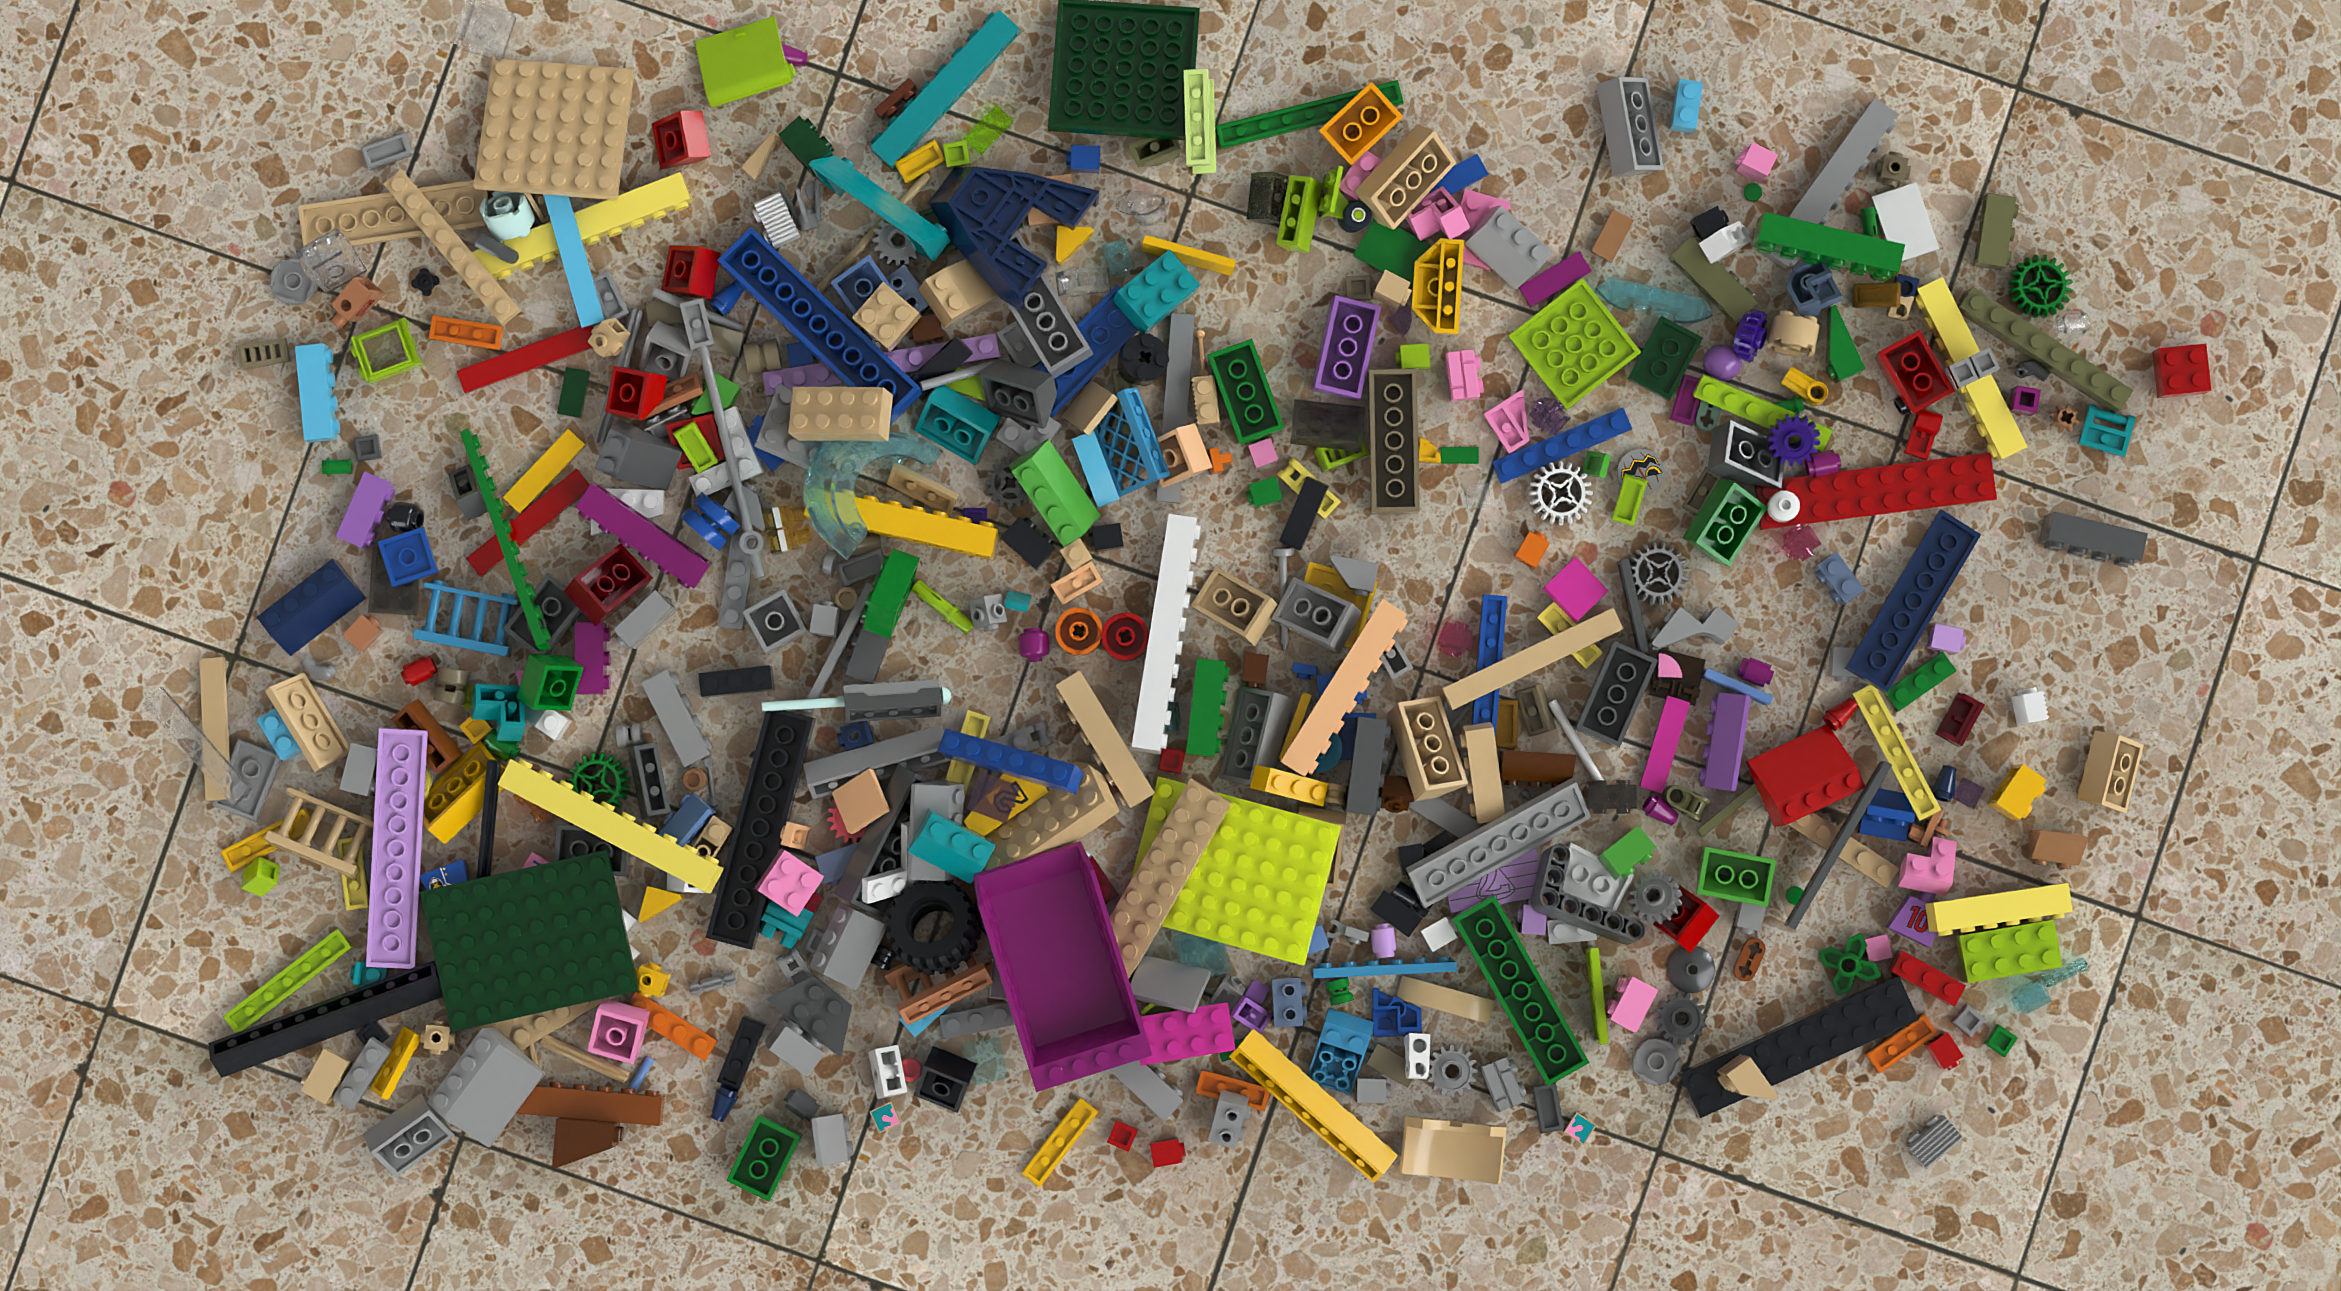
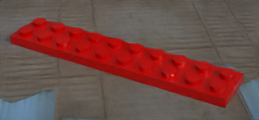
M1990 453L1841 471L1819 477L1813 475L1782 479V487L1779 490L1754 485L1756 499L1765 506H1767L1769 498L1779 491L1794 493L1800 502L1798 514L1787 522L1773 520L1766 510L1759 521L1760 530L1997 500Z

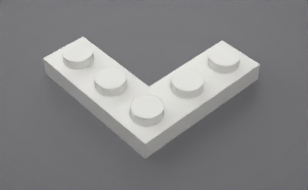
M737 406L725 410L724 415L742 482L764 471ZM726 462L689 477L696 497L701 492L709 496L732 486Z
M910 821L901 823V868L863 878V902L869 904L903 894L902 891L906 887L911 889L915 887L913 883L921 881L922 884L926 883V880L907 879V849L909 847Z

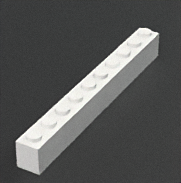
M1168 515L1131 746L1134 751L1161 754L1162 748L1166 749L1168 735L1164 734L1165 725H1170L1172 711H1168L1169 701L1174 702L1176 688L1172 687L1173 678L1177 679L1179 664H1175L1176 655H1181L1183 641H1179L1180 632H1185L1187 618H1183L1184 608H1189L1190 595L1186 594L1187 586H1192L1194 572L1190 571L1191 562L1196 563L1198 549L1194 548L1195 539L1200 538L1201 525H1197V518Z

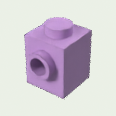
M1528 900L1527 905L1522 904L1521 909H1517L1516 923H1520L1519 933L1545 935L1547 916L1534 911L1531 907V900Z

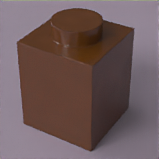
M935 314L921 316L908 331L909 340L914 339L916 345L943 340L941 324Z
M1245 652L1241 682H1246L1245 687L1259 689L1260 684L1265 685L1268 655Z

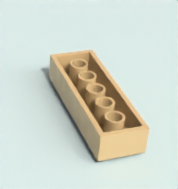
M1079 670L1056 684L1058 690L1054 692L1062 705L1067 703L1070 711L1067 712L1074 726L1078 723L1083 731L1079 734L1087 746L1092 744L1095 749L1092 755L1099 766L1104 764L1108 772L1104 775L1110 785H1117L1120 793L1116 795L1124 807L1129 805L1132 809L1153 796L1155 792L1081 671Z
M1090 765L1082 769L1084 773L1076 795L1053 789L985 836L996 845L984 867L987 871L1073 844L1119 813L1120 811L1104 776Z

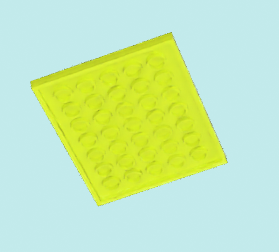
M1158 776L1154 789L1155 794L1152 797L1131 880L1186 787V783ZM1215 792L1232 802V805L1161 926L1304 966L1341 826Z

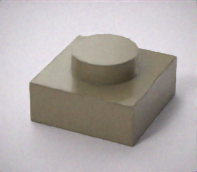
M1370 275L1346 276L1347 298L1357 301L1371 300Z

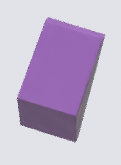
M1244 995L1241 996L1230 1012V1016L1260 1034L1273 1016V1014Z

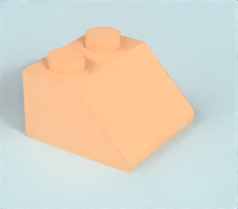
M1195 423L1176 428L1157 438L1170 472V476L1159 480L1162 488L1212 468Z

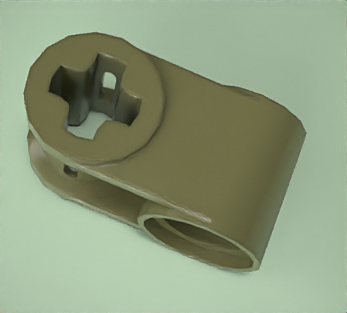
M1679 785L1668 786L1663 791V800L1669 806L1697 822H1701V815L1706 805L1711 802L1704 796L1691 792ZM1674 789H1677L1681 796L1680 800L1676 803L1670 799V792Z

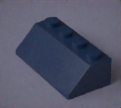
M331 559L259 614L257 619L269 635L292 656L367 598L339 561Z

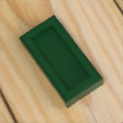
M566 367L557 414L582 418L590 377L589 371Z

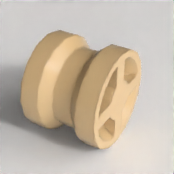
M1329 783L1324 802L1345 805L1344 793L1347 791V786Z

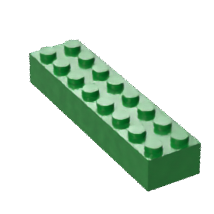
M1492 893L1452 916L1451 918L1547 1086L1589 1064V1060L1495 895Z

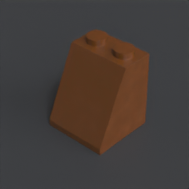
M562 1117L556 1119L552 1168L561 1167L617 1146L619 1141L623 1140L624 1127H620L619 1122Z

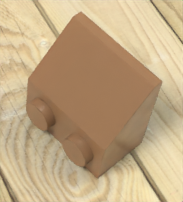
M2030 830L2027 859H2033V864L2048 866V862L2057 863V868L2071 870L2072 865L2079 866L2088 837L2045 830Z

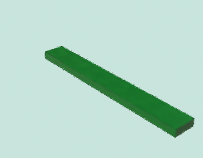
M1398 80L1376 85L1393 106L1404 104ZM1362 89L1216 125L1215 130L1220 149L1326 124Z

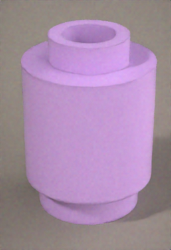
M1389 923L1374 925L1375 929L1370 930L1372 951L1375 953L1376 958L1395 956L1394 927L1389 928Z

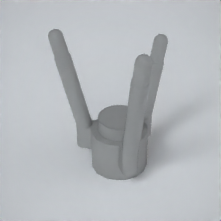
M819 179L815 180V213H813L812 209L806 210L798 187L795 191L801 212L797 213L783 183L780 182L778 186L795 219L796 227H800L801 232L818 228V222L822 221L820 216Z

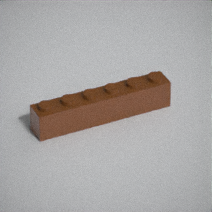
M539 1081L516 1114L661 1126L663 1125L665 1096L659 1095V1091L645 1090V1094L635 1093L636 1089L621 1088V1092L611 1091L612 1087L597 1086V1090L588 1089L586 1084H573V1088L564 1087L563 1082H550L549 1086L540 1085Z

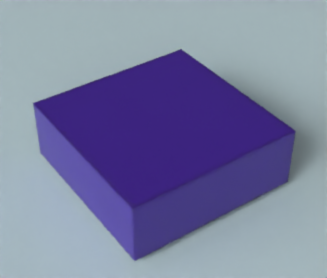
M963 508V517L970 518L972 523L979 525L980 521L987 522V508Z

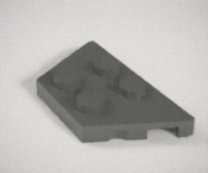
M816 976L810 977L767 999L837 1056L840 1057L842 1055L852 1004Z

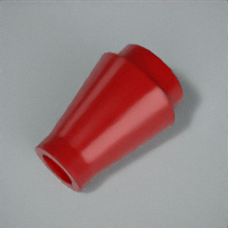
M1849 697L1838 705L1826 710L1823 720L1833 731L1842 729L1852 714L1859 708L1858 704Z

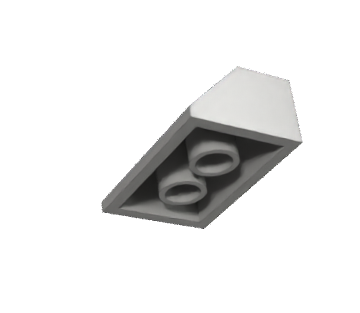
M1501 205L1492 207L1464 241V245L1514 290L1535 274L1552 254V251Z
M839 902L809 967L857 991L885 933L886 924L856 908Z
M422 1092L363 1134L370 1153L395 1177L401 1175L455 1136L444 1118L427 1103L429 1099Z

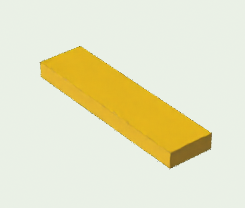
M1144 236L1142 252L1161 257L1170 249L1181 263L1233 276L1236 264L1235 259L1156 237Z
M567 429L503 498L521 514L586 445L570 429Z
M307 807L298 811L288 832V839L294 841L303 836L311 819ZM284 818L221 850L220 853L230 872H234L252 863L258 857H263L279 849L267 844L264 838L268 830L274 833L276 830H279Z
M1079 1097L1021 1173L1038 1187H1041L1099 1111L1082 1097Z

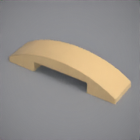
M1403 975L1396 997L1403 1001L1484 1023L1489 1022L1494 1000Z

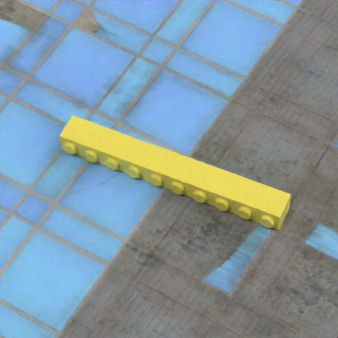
M678 172L621 194L617 200L608 199L574 212L582 242L589 246L600 242V238L606 235L614 237L621 234L624 228L630 226L632 229L645 224V220L653 218V220L661 219L667 215L666 212L675 209L676 212L688 208V204L693 201L683 175ZM548 222L530 229L531 232L526 237H516L501 242L503 245L518 252L519 259L516 263H507L481 249L472 253L494 279L498 277L501 280L512 275L511 272L515 270L525 271L534 267L533 263L541 260L543 263L552 261L560 251L552 223Z
M521 758L518 762L510 759L497 785L686 883L711 894L724 869L718 866L719 860L707 854L705 858L697 855L698 849L688 844H685L684 848L676 844L678 839L664 833L663 837L656 834L657 828L645 822L642 826L635 823L636 818L624 811L622 815L613 812L614 806L604 801L601 804L594 802L595 796L583 790L580 794L573 791L574 786L562 779L560 783L551 780L552 774L540 769L539 773L532 770L533 764Z

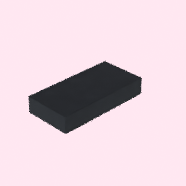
M1383 890L1370 908V910L1408 938L1423 919L1385 890Z

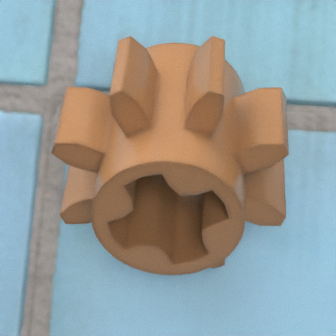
M2068 404L2065 409L2058 405L2056 406L2057 413L2052 412L2049 414L2050 417H2053V422L2050 426L2055 425L2058 428V433H2061L2064 428L2070 433L2073 431L2071 425L2080 423L2076 420V415L2079 411L2074 412L2071 410V404ZM2067 415L2069 419L2061 422L2060 418Z

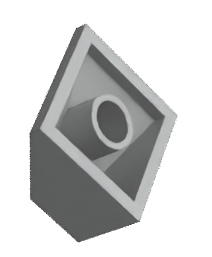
M657 320L646 337L638 370L666 375V384L686 376L692 351L680 330Z

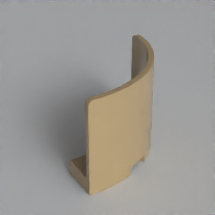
M1405 1116L1400 1173L1500 1184L1507 1127L1481 1123L1471 1124L1448 1119L1436 1120L1427 1117Z

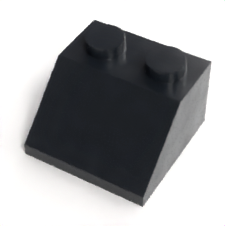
M932 1046L914 1096L958 1113L977 1063Z

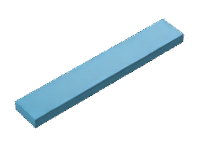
M543 194L581 328L601 323L605 319L570 197Z

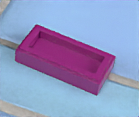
M1687 374L1683 375L1669 420L1693 426L1701 399L1693 396V392L1700 378Z

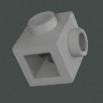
M1001 594L983 596L968 601L974 629L984 628L985 631L999 629L998 624L1007 622Z

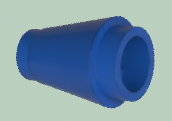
M733 281L732 284L712 297L713 300L710 302V305L722 316L726 313L729 314L744 292V289L736 281Z

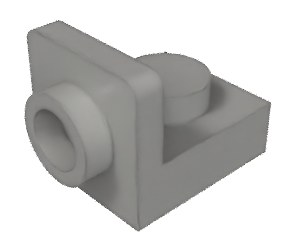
M1226 974L1208 1004L1228 1002L1230 1013L1247 986L1238 977Z

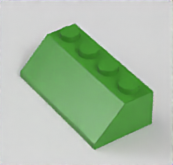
M1046 439L1009 464L1011 472L1063 547L1084 535L1101 516L1049 439Z

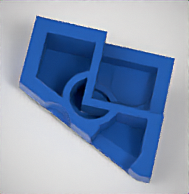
M1372 988L1373 1037H1404L1409 1033H1422L1420 1007L1404 1003L1402 999L1396 996L1392 997L1379 991V988Z

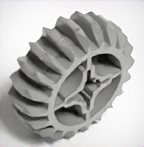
M1653 541L1651 542V549H1649L1647 544L1642 545L1644 553L1639 549L1634 551L1638 558L1629 557V561L1634 564V566L1630 565L1634 585L1637 588L1636 594L1638 595L1640 592L1643 594L1640 599L1641 602L1650 597L1649 605H1654L1655 598H1657L1658 604L1661 606L1664 604V597L1668 603L1673 602L1671 594L1676 598L1681 596L1677 588L1683 591L1686 590V586L1681 581H1689L1690 578L1683 576V573L1689 572L1690 568H1682L1681 565L1685 564L1687 559L1678 560L1677 557L1682 552L1678 551L1674 555L1672 553L1674 545H1670L1668 550H1665V542H1661L1660 547L1657 548V543ZM1659 554L1668 559L1662 564H1656L1652 560L1650 561L1647 556ZM1641 562L1645 565L1644 567L1648 572L1647 578L1642 583L1639 579V566ZM1672 564L1676 570L1674 584L1670 582L1671 580L1667 575V571ZM1666 566L1662 570L1663 573L1660 574L1663 575L1662 579L1660 577H1657L1649 582V580L1653 577L1652 574L1655 573L1652 572L1653 568L1655 570H1658L1659 568L1661 569L1662 567ZM1652 583H1659L1668 591L1655 593L1646 588Z

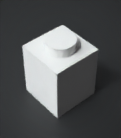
M1442 917L1420 930V933L1431 952H1434L1458 938L1455 933L1459 930L1452 919L1447 920L1446 917Z

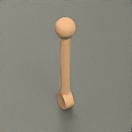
M1197 330L1195 335L1199 342L1201 363L1199 376H1208L1203 345L1205 333L1203 330Z

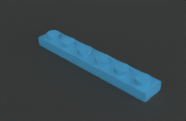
M1438 957L1437 962L1427 963V958L1413 959V963L1403 964V959L1389 960L1388 965H1379V960L1365 961V966H1356L1355 962H1341V967H1332V963H1317V968H1312L1313 978L1456 972L1457 962L1451 961V957Z

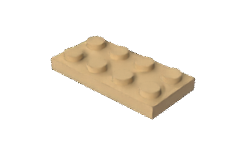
M305 673L275 684L265 691L314 772L347 758L350 746Z

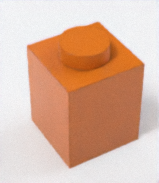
M1536 530L1534 533L1529 531L1513 558L1535 569L1550 544L1546 541L1547 536Z

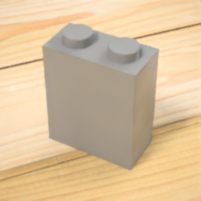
M654 590L613 629L617 633L615 638L623 647L637 649L677 609L662 593Z

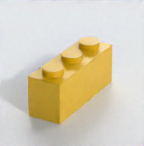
M1255 765L1250 788L1323 807L1329 783Z

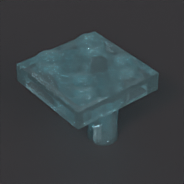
M1192 934L1174 938L1181 964L1208 969L1211 973L1210 978L1233 972L1224 943Z

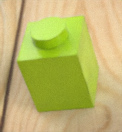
M1429 344L1400 345L1399 351L1395 352L1396 366H1400V369L1429 370Z

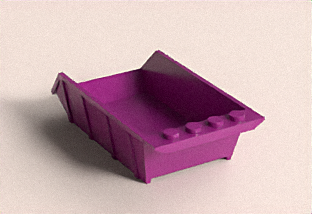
M1081 841L974 874L978 908L1036 1092L1152 1056L1097 876Z

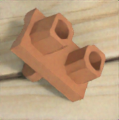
M1939 806L1941 808L1940 812L1925 819L1926 822L1923 828L1915 824L1910 826L1907 836L1916 841V845L1927 847L1933 832H1935L1933 837L1941 838V835L1949 837L1950 832L1944 829L1948 822L1947 820L1941 818L1938 826H1936L1943 807Z

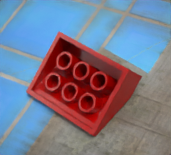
M1828 724L1745 761L1774 827L1785 826L1866 788L1856 764Z

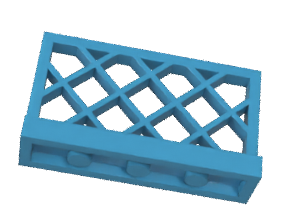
M1137 387L1117 392L1115 396L1121 403V414L1113 411V405L1105 415L1103 423L1099 422L1094 429L1119 497L1170 476ZM1111 415L1119 419L1116 429L1108 426ZM1124 422L1128 423L1131 429L1129 436L1121 432ZM1106 430L1114 434L1112 444L1107 443L1104 438ZM1119 437L1128 441L1125 451L1116 448ZM1133 444L1138 447V458L1130 455ZM1114 453L1123 456L1120 467L1114 464ZM1128 459L1136 463L1133 473L1125 470ZM1141 466L1146 468L1149 478L1146 480L1138 477ZM1123 474L1131 478L1129 488L1124 489L1121 482Z

